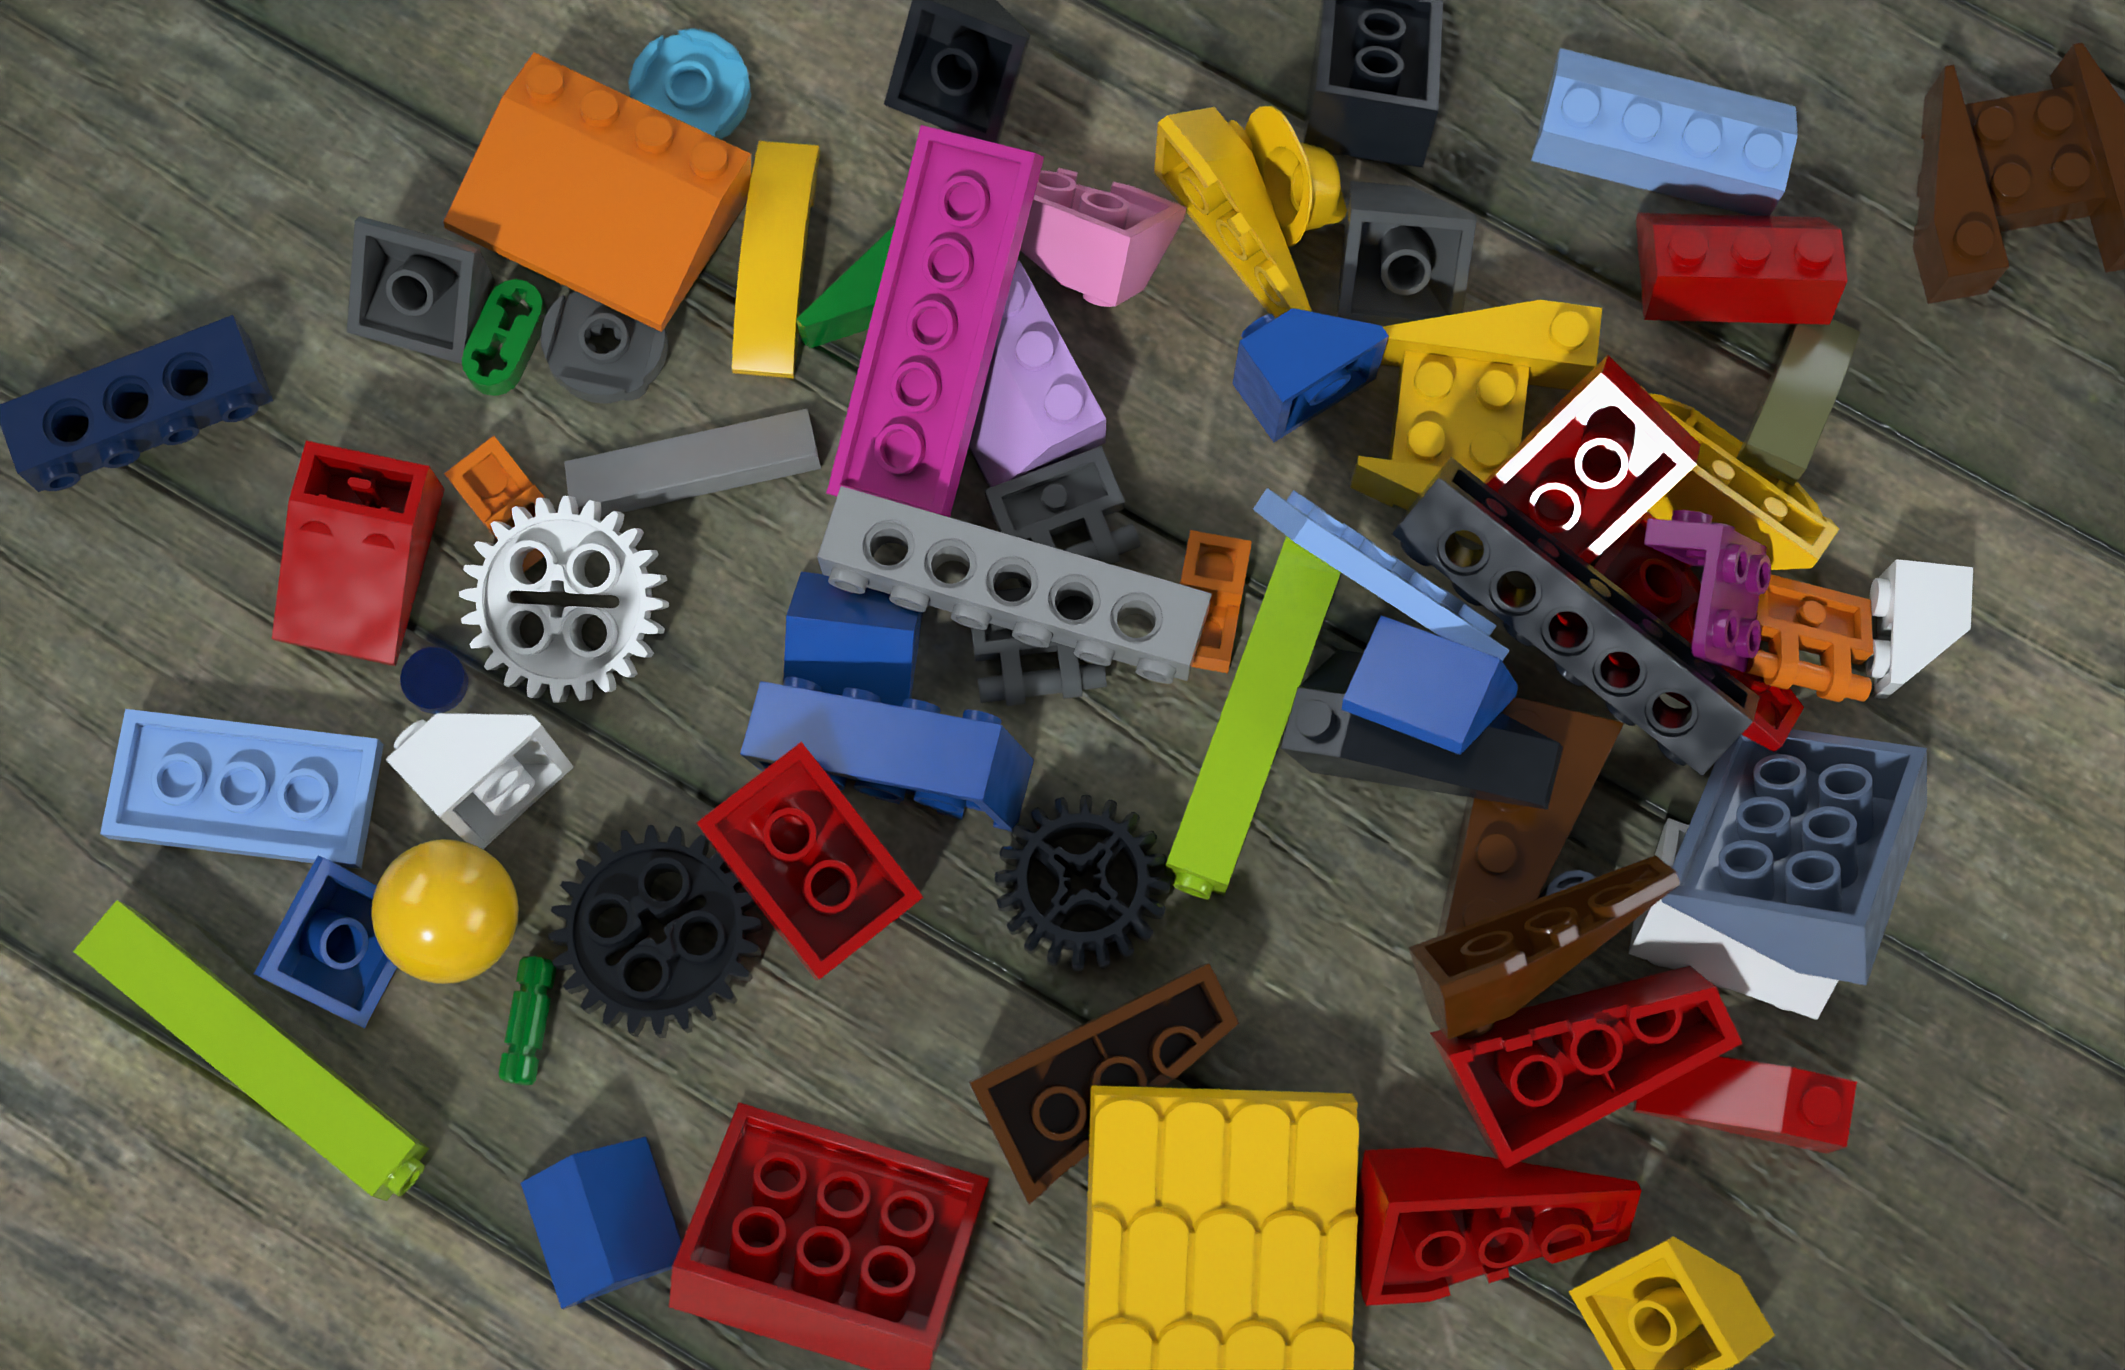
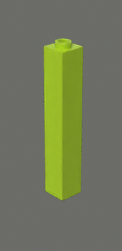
M1287 536L1166 862L1164 874L1175 878L1173 886L1184 893L1202 899H1210L1212 892L1222 896L1226 894L1287 725L1297 688L1301 685L1341 575L1340 571Z
M116 900L73 950L81 959L371 1197L387 1201L393 1193L400 1197L421 1176L425 1165L420 1160L429 1150L426 1145L137 910Z

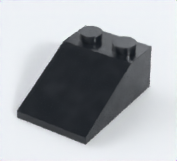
M1321 0L1306 106L1303 143L1323 148L1331 155H1346L1382 161L1390 165L1402 164L1423 168L1439 110L1443 0Z

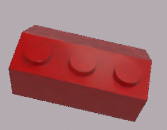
M1638 213L1636 217L1644 320L1830 325L1848 279L1842 229L1821 217Z

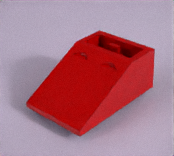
M306 440L288 502L272 639L274 641L391 666L397 665L445 488L430 466Z

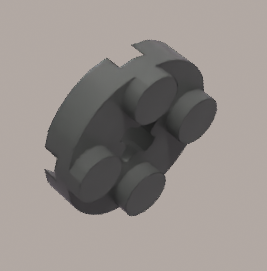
M574 291L567 298L563 294L549 308L542 325L541 347L554 379L569 393L589 402L615 403L621 400L633 401L646 393L649 384L657 378L664 366L668 352V334L665 328L660 332ZM605 328H613L616 340L620 341V344L616 349H610L606 354L597 353L596 346L589 343L591 336H602Z

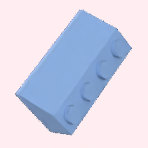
M1560 48L1531 161L1745 215L1770 216L1786 189L1798 137L1796 106Z

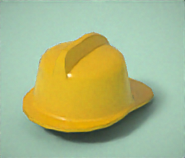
M1259 106L1250 114L1245 132L1252 143L1253 156L1287 246L1293 247L1301 240L1305 231L1321 228L1327 224L1338 223L1345 218L1347 208L1340 185L1339 168L1335 158L1325 149L1299 142L1291 124L1281 111L1273 106Z

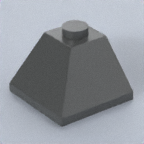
M1350 181L1343 234L1337 317L1381 325L1383 327L1463 313L1477 222L1476 215L1412 186Z

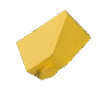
M1674 1236L1568 1291L1614 1370H1726L1742 1362L1775 1336L1739 1274Z

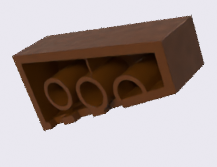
M1515 697L1501 712L1557 741L1564 747L1549 807L1547 810L1467 797L1437 937L1537 900L1624 725L1623 722Z
M1210 963L1200 965L968 1081L1029 1205L1072 1166L1074 1167L1089 1154L1091 1085L1164 1088L1239 1024Z

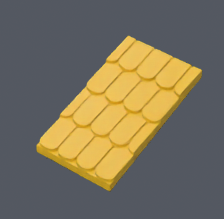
M1091 1085L1082 1370H1353L1354 1343L1352 1341L1358 1222L1355 1207L1359 1123L1357 1121L1358 1102L1352 1093Z

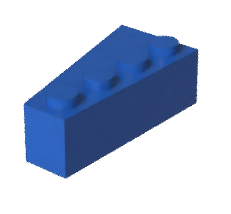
M786 677L783 685L760 681L740 752L741 756L759 770L764 771L802 741L839 790L845 789L847 779L855 781L854 789L875 797V799L900 804L901 801H904L905 794L907 793L915 795L914 800L919 804L937 809V814L963 820L965 809L970 808L985 812L994 821L993 827L1012 832L1014 826L1018 824L1034 759L1001 725L1002 720L999 717L977 710H964L962 718L940 714L941 709L938 706L917 699H904L902 707L880 703L881 698L878 695L856 688H844L842 696L821 692L822 687L820 685L795 677Z

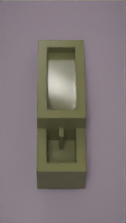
M1833 319L1830 325L1794 324L1754 413L1755 418L1736 459L1794 486L1807 469L1846 375L1861 331Z

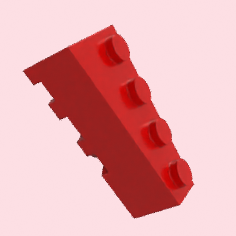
M1690 965L1519 1009L1512 1016L1494 1022L1495 1025L1489 1032L1478 1037L1461 1039L1456 1036L1447 1039L1441 1030L1430 1032L1485 1144L1505 1169L1743 1044L1716 986Z

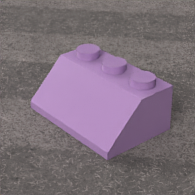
M1020 260L1016 263L968 447L990 488L1092 450L1104 444L1106 438V418Z

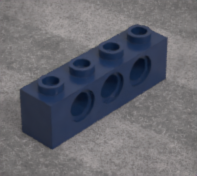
M231 315L0 404V426L17 474L38 492L43 490L60 491L72 487L80 481L82 475L103 467L119 468L129 465L140 457L141 452L162 444L178 445L188 442L199 434L200 429L221 421L237 422L253 416L260 406L274 400L249 335L236 318ZM208 377V382L201 392L192 396H185L186 389L192 381L197 378ZM141 400H149L146 410L140 416L126 419L127 412L134 403ZM81 423H89L83 437L74 442H67L68 435L75 426Z

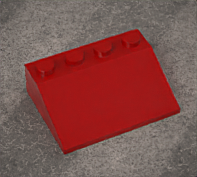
M738 1102L673 1263L669 1307L871 1370H931L989 1178Z

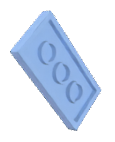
M1267 488L1254 506L1253 510L1292 541L1440 637L1495 656L1502 661L1510 651L1490 636L1496 628V624L1449 591L1438 587L1426 579L1425 576L1397 557L1391 556L1376 546L1375 543L1345 523L1342 524L1295 490L1285 500Z
M125 709L100 834L108 839L307 863H314L319 855L341 867L362 869L384 744L376 738Z

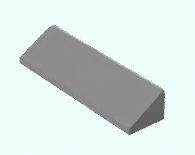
M808 408L564 461L568 496L576 498L579 515L589 500L601 502V517L607 516L613 511L621 513L821 469Z

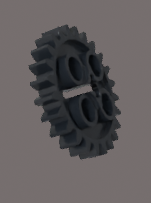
M648 825L644 843L640 844L635 842L627 830L621 831L620 839L621 850L614 853L606 844L600 841L596 844L602 860L600 863L594 866L582 859L576 861L579 870L585 876L581 884L571 881L561 882L560 886L573 899L571 905L552 906L551 912L567 923L566 928L549 933V940L554 944L567 946L568 951L557 956L552 962L558 970L575 969L576 971L563 985L566 991L574 994L585 989L589 990L580 1006L585 1012L590 1014L602 1005H606L602 1023L612 1029L626 1015L628 1033L632 1036L638 1037L643 1030L646 1020L652 1022L655 1034L659 1038H665L669 1020L676 1019L678 1024L688 1034L693 1029L692 1013L700 1010L712 1022L717 1019L716 1011L711 1002L717 996L732 1004L738 1001L734 992L728 986L732 978L751 982L753 976L740 962L742 957L761 956L762 951L759 946L746 940V935L764 929L763 923L759 918L744 915L745 911L757 904L748 892H736L743 885L732 871L724 874L728 865L718 852L709 859L706 857L709 850V840L706 836L701 834L688 848L685 846V834L681 827L675 826L668 841L661 842L659 833L654 825ZM666 872H675L682 875L683 886L680 893L674 899L657 901L652 898L651 887L659 875ZM699 897L706 899L704 907L698 911L684 914L677 919V916L683 913L694 900ZM610 908L626 910L627 924L619 935L612 938L598 936L596 931L597 921L605 910ZM654 918L663 925L667 924L664 932L668 938L658 945L651 938H647L650 933L646 924ZM700 925L715 927L718 931V940L715 947L709 953L704 955L687 953L685 948L686 938L693 928ZM636 944V947L629 950L621 958L620 962L613 966L607 964V958L610 955ZM645 961L660 963L662 978L659 984L647 992L633 990L631 975L634 968Z

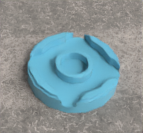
M694 28L678 30L679 35H672L664 39V36H661L650 42L634 61L628 81L631 98L716 138L723 139L730 135L744 119L751 98L748 71L735 46L716 33Z

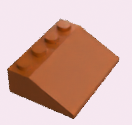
M534 52L503 94L443 221L444 228L662 332L747 203L751 179V153Z

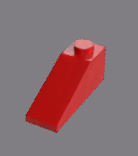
M1716 1057L1635 1100L1633 1112L1828 1154L1847 1147L1857 1081L1794 1067Z

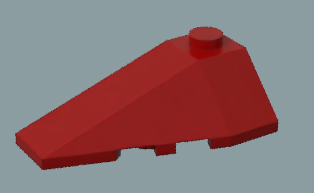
M1431 1147L1365 1150L1356 1189L1355 1213L1358 1216L1357 1245L1362 1298L1366 1306L1431 1302L1450 1296L1449 1285L1482 1275H1485L1488 1283H1493L1509 1278L1508 1267L1540 1257H1544L1546 1261L1554 1264L1626 1242L1630 1235L1642 1189L1638 1182L1634 1180L1518 1162L1505 1169L1497 1158Z

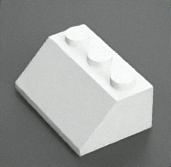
M437 713L428 722L419 720L406 728L394 743L396 750L386 758L391 766L465 842L482 849L489 845L574 768L533 715Z
M1668 818L1655 855L1672 868L1689 825ZM1662 899L1634 920L1629 954L1648 960L1654 965L1671 969L1690 965L1719 988L1734 990L1768 1002L1782 1010L1793 1011L1817 1020L1839 981L1797 973L1662 903Z

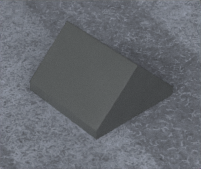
M359 216L355 220L347 333L462 364L461 359L464 348L491 294L495 279L477 247Z

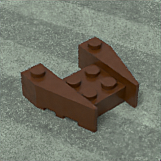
M2083 43L2073 44L2051 73L2050 79L2053 89L1965 104L1955 66L1949 65L1943 68L1924 97L1921 139H1924L1922 171L1918 175L1917 197L1920 198L1918 223L1914 227L1913 251L1928 304L1987 294L2010 267L2001 232L2090 217L2105 273L2125 269V104Z

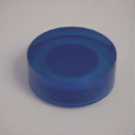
M428 647L415 652L407 659L401 671L400 683L403 693L416 708L426 713L437 714L453 709L462 701L468 688V675L463 664L452 652L440 647Z

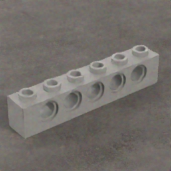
M843 486L840 487L817 556L822 575L829 576L828 582L841 590L864 594L867 587L890 594L889 600L892 603L909 610L924 612L927 605L952 612L951 619L961 625L980 630L987 629L989 623L1013 630L1012 636L1025 644L1047 648L1051 641L1075 648L1074 655L1084 661L1103 666L1110 665L1112 659L1137 666L1135 672L1141 677L1164 684H1171L1174 678L1188 681L1209 612L1212 593ZM888 543L900 544L908 550L907 555L901 562L890 566L882 565L875 561L874 554L881 546ZM947 561H959L969 569L964 579L952 584L941 582L934 576V573L942 563ZM1010 578L1023 580L1031 588L1026 597L1014 602L1001 599L995 590L1002 581ZM1069 596L1082 597L1092 606V610L1087 616L1077 620L1063 617L1056 608L1063 599ZM1141 614L1152 622L1154 628L1144 637L1132 638L1120 630L1118 623L1127 615Z

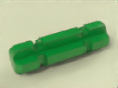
M523 956L519 961L516 982H519L521 986L520 991H514L504 1040V1043L509 1045L508 1053H502L498 1072L499 1078L506 1083L525 1086L533 1085L536 1081L540 1059L535 1057L536 1050H542L551 998H548L546 993L547 989H553L557 969L550 959L537 956Z

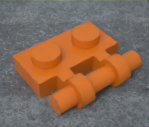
M1771 574L1766 592L1759 596L1756 619L1761 626V641L1768 642L1769 652L1758 650L1754 658L1748 659L1745 673L1763 677L1766 685L1782 689H1789L1792 685L1816 690L1819 698L1835 702H1841L1844 698L1861 702L1866 701L1872 688L1871 679L1853 674L1851 663L1862 665L1874 653L1871 600ZM1799 650L1820 655L1821 665L1799 660Z

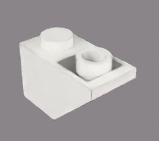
M1896 559L1879 578L1873 580L1869 599L1871 600L1872 616H1877L1876 639H1873L1874 653L1866 660V674L1868 677L1874 678L1873 698L1887 699L1971 629L1973 567Z

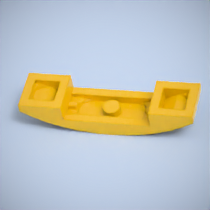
M759 141L747 197L739 259L732 349V372L734 374L794 378L799 341V329L796 318L800 316L799 305L811 206L814 207L819 166V145Z

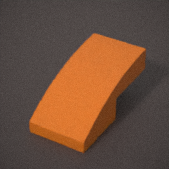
M492 436L444 473L445 477L497 541L498 539L490 525L493 521L503 522L513 528L515 527L512 516L513 507H524L533 517H536V499L545 498L495 436ZM537 548L531 550L525 556L522 564L523 573L544 557L543 553Z
M1190 530L1180 584L1212 593L1209 612L1192 665L1194 668L1228 674L1252 541Z

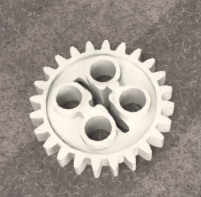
M572 496L562 497L558 513H556L551 501L548 498L542 497L536 499V517H533L524 507H513L512 516L515 527L512 528L503 522L493 521L490 525L498 539L497 543L476 541L474 544L477 551L486 558L483 565H464L463 568L467 574L478 579L477 588L459 591V597L476 602L477 609L462 617V624L480 625L482 633L476 636L469 644L471 649L490 647L493 650V653L484 665L486 670H496L505 665L509 667L504 680L506 687H516L525 678H528L527 697L540 698L547 686L550 685L553 702H566L572 685L579 701L590 700L593 695V681L605 693L615 691L616 681L613 671L616 670L627 678L635 677L638 673L630 657L633 654L644 658L652 657L654 652L642 639L645 634H662L665 630L659 623L650 619L651 611L669 607L668 601L652 597V588L666 582V575L648 574L646 566L658 557L657 550L638 552L635 549L644 534V531L640 528H632L623 534L619 532L625 514L613 511L603 521H600L601 502L589 500L583 507L580 515L576 498ZM537 548L546 558L547 569L543 578L533 584L525 577L522 564L528 552ZM600 551L609 561L610 572L607 580L602 585L595 587L587 580L584 567L590 555ZM513 591L555 593L565 591L573 594L613 595L618 597L619 605L616 608L522 604L513 603L510 600V594ZM530 612L538 615L544 626L543 637L534 647H530L523 641L519 630L522 619ZM592 615L602 619L607 629L606 641L597 650H592L586 646L581 633L584 622Z

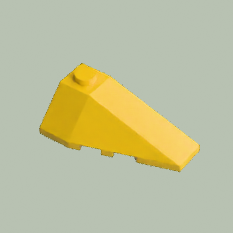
M1215 107L1170 114L1158 121L1154 173L1180 205L1187 207L1186 213L1269 314H1273L1276 319L1292 308L1312 312L1253 156L1252 143L1245 130L1234 120L1227 122Z

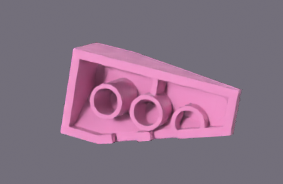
M1058 168L1057 172L1040 171L1020 251L1061 285L1083 293V298L1094 305L1116 307L1143 291L1184 220L1187 207L1139 188L1113 182L1110 192L1076 184L1078 172Z

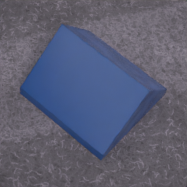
M801 572L786 615L783 683L786 677L805 679L822 687L821 692L842 696L844 688L861 689L878 695L881 698L880 703L902 707L903 700L911 699L923 612L900 607L889 600L890 594L866 587L864 594L851 593L831 585L828 582L829 576Z
M1381 615L1345 693L1342 710L1461 755L1516 697L1518 684L1500 658Z
M318 855L254 974L310 1003L365 1028L397 968L382 951L373 930L371 910L377 886Z
M646 1136L572 1154L521 1182L561 1309L569 1308L672 1269L682 1239Z

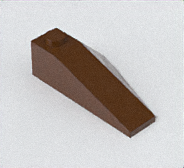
M1655 855L1408 947L1433 1021L1447 1039L1456 1036L1461 1039H1469L1489 1032L1494 1027V1022L1512 1016L1678 887L1680 881L1677 872Z

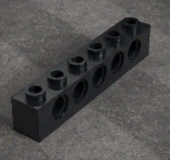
M1452 457L1449 458L1404 513L1392 535L1401 541L1402 549L1411 559L1423 566L1432 565L1452 581V586L1460 597L1472 605L1485 606L1503 620L1506 631L1515 640L1526 646L1535 645L1554 660L1556 669L1564 678L1575 685H1586L1605 700L1607 708L1618 720L1629 726L1638 725L1656 739L1659 749L1674 763L1681 766L1688 764L1703 776L1753 723L1759 696L1721 666L1694 657L1692 644ZM1461 530L1473 532L1481 539L1484 548L1478 550L1465 548L1457 541L1455 532ZM1510 571L1524 572L1532 578L1536 587L1532 589L1517 588L1509 582L1506 573ZM1564 611L1577 613L1585 620L1587 627L1582 629L1569 628L1559 620L1557 614ZM1613 652L1628 653L1637 660L1639 666L1631 669L1618 667L1610 660L1608 655ZM1667 692L1679 693L1687 698L1691 705L1685 708H1673L1665 704L1660 695Z

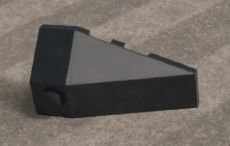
M1337 650L1297 688L1281 749L1311 773L1548 810L1564 747L1557 741L1503 713H1500L1470 746L1459 755L1342 710L1343 698L1364 653Z

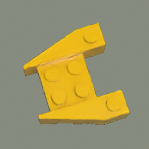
M1534 300L1383 326L1389 337L1381 365L1400 367L1389 458L1387 460L1358 456L1350 488L1390 507L1395 504L1408 510L1450 457L1485 482L1521 443L1527 385L1572 390L1596 367L1603 308L1548 300ZM1466 530L1455 532L1483 546L1481 539L1473 532Z

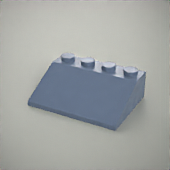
M1792 729L1783 746L1773 752L1740 735L1715 762L1672 865V869L1677 872L1680 885L1663 897L1662 903L1797 973L1867 985L1927 808V748Z

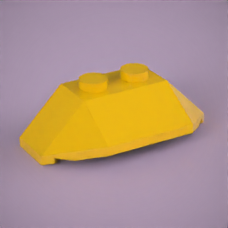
M1648 393L1701 446L1697 465L1647 511L1655 519L1672 520L1674 510L1709 514L1713 516L1712 522L1735 527L1734 531L1766 546V555L1770 559L1771 570L1813 568L1840 529L1831 519L1822 515L1818 504L1798 482L1793 486L1736 459L1743 442L1693 407L1664 395Z

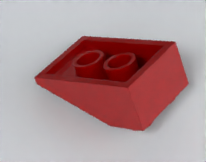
M1607 355L1550 411L1484 483L1590 564L1697 465L1701 444Z
M802 741L696 822L815 981L823 978L924 898Z

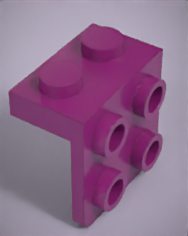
M1674 510L1672 520L1648 518L1644 545L1688 565L1704 567L1692 640V653L1694 657L1731 671L1745 672L1748 659L1756 656L1761 642V626L1756 619L1759 596L1766 592L1771 577V563L1766 555L1767 547L1734 531L1735 527L1712 522L1713 516L1701 512Z

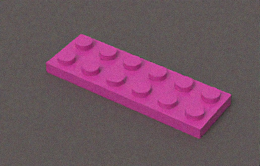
M924 125L920 126L826 494L837 497L840 487L843 486L943 516H951L1044 156Z

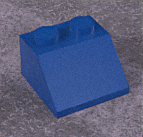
M1295 308L1290 309L1276 319L1273 314H1267L1251 323L1242 332L1241 337L1243 339L1239 341L1232 384L1274 443L1375 380L1389 335L1381 325Z

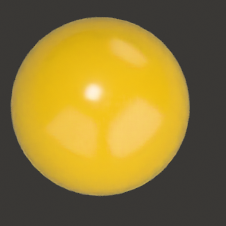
M442 839L421 843L408 849L387 867L379 879L374 892L371 917L377 942L384 954L396 967L422 981L448 984L474 978L491 968L502 957L514 937L519 907L514 884L505 868L496 858L471 843Z

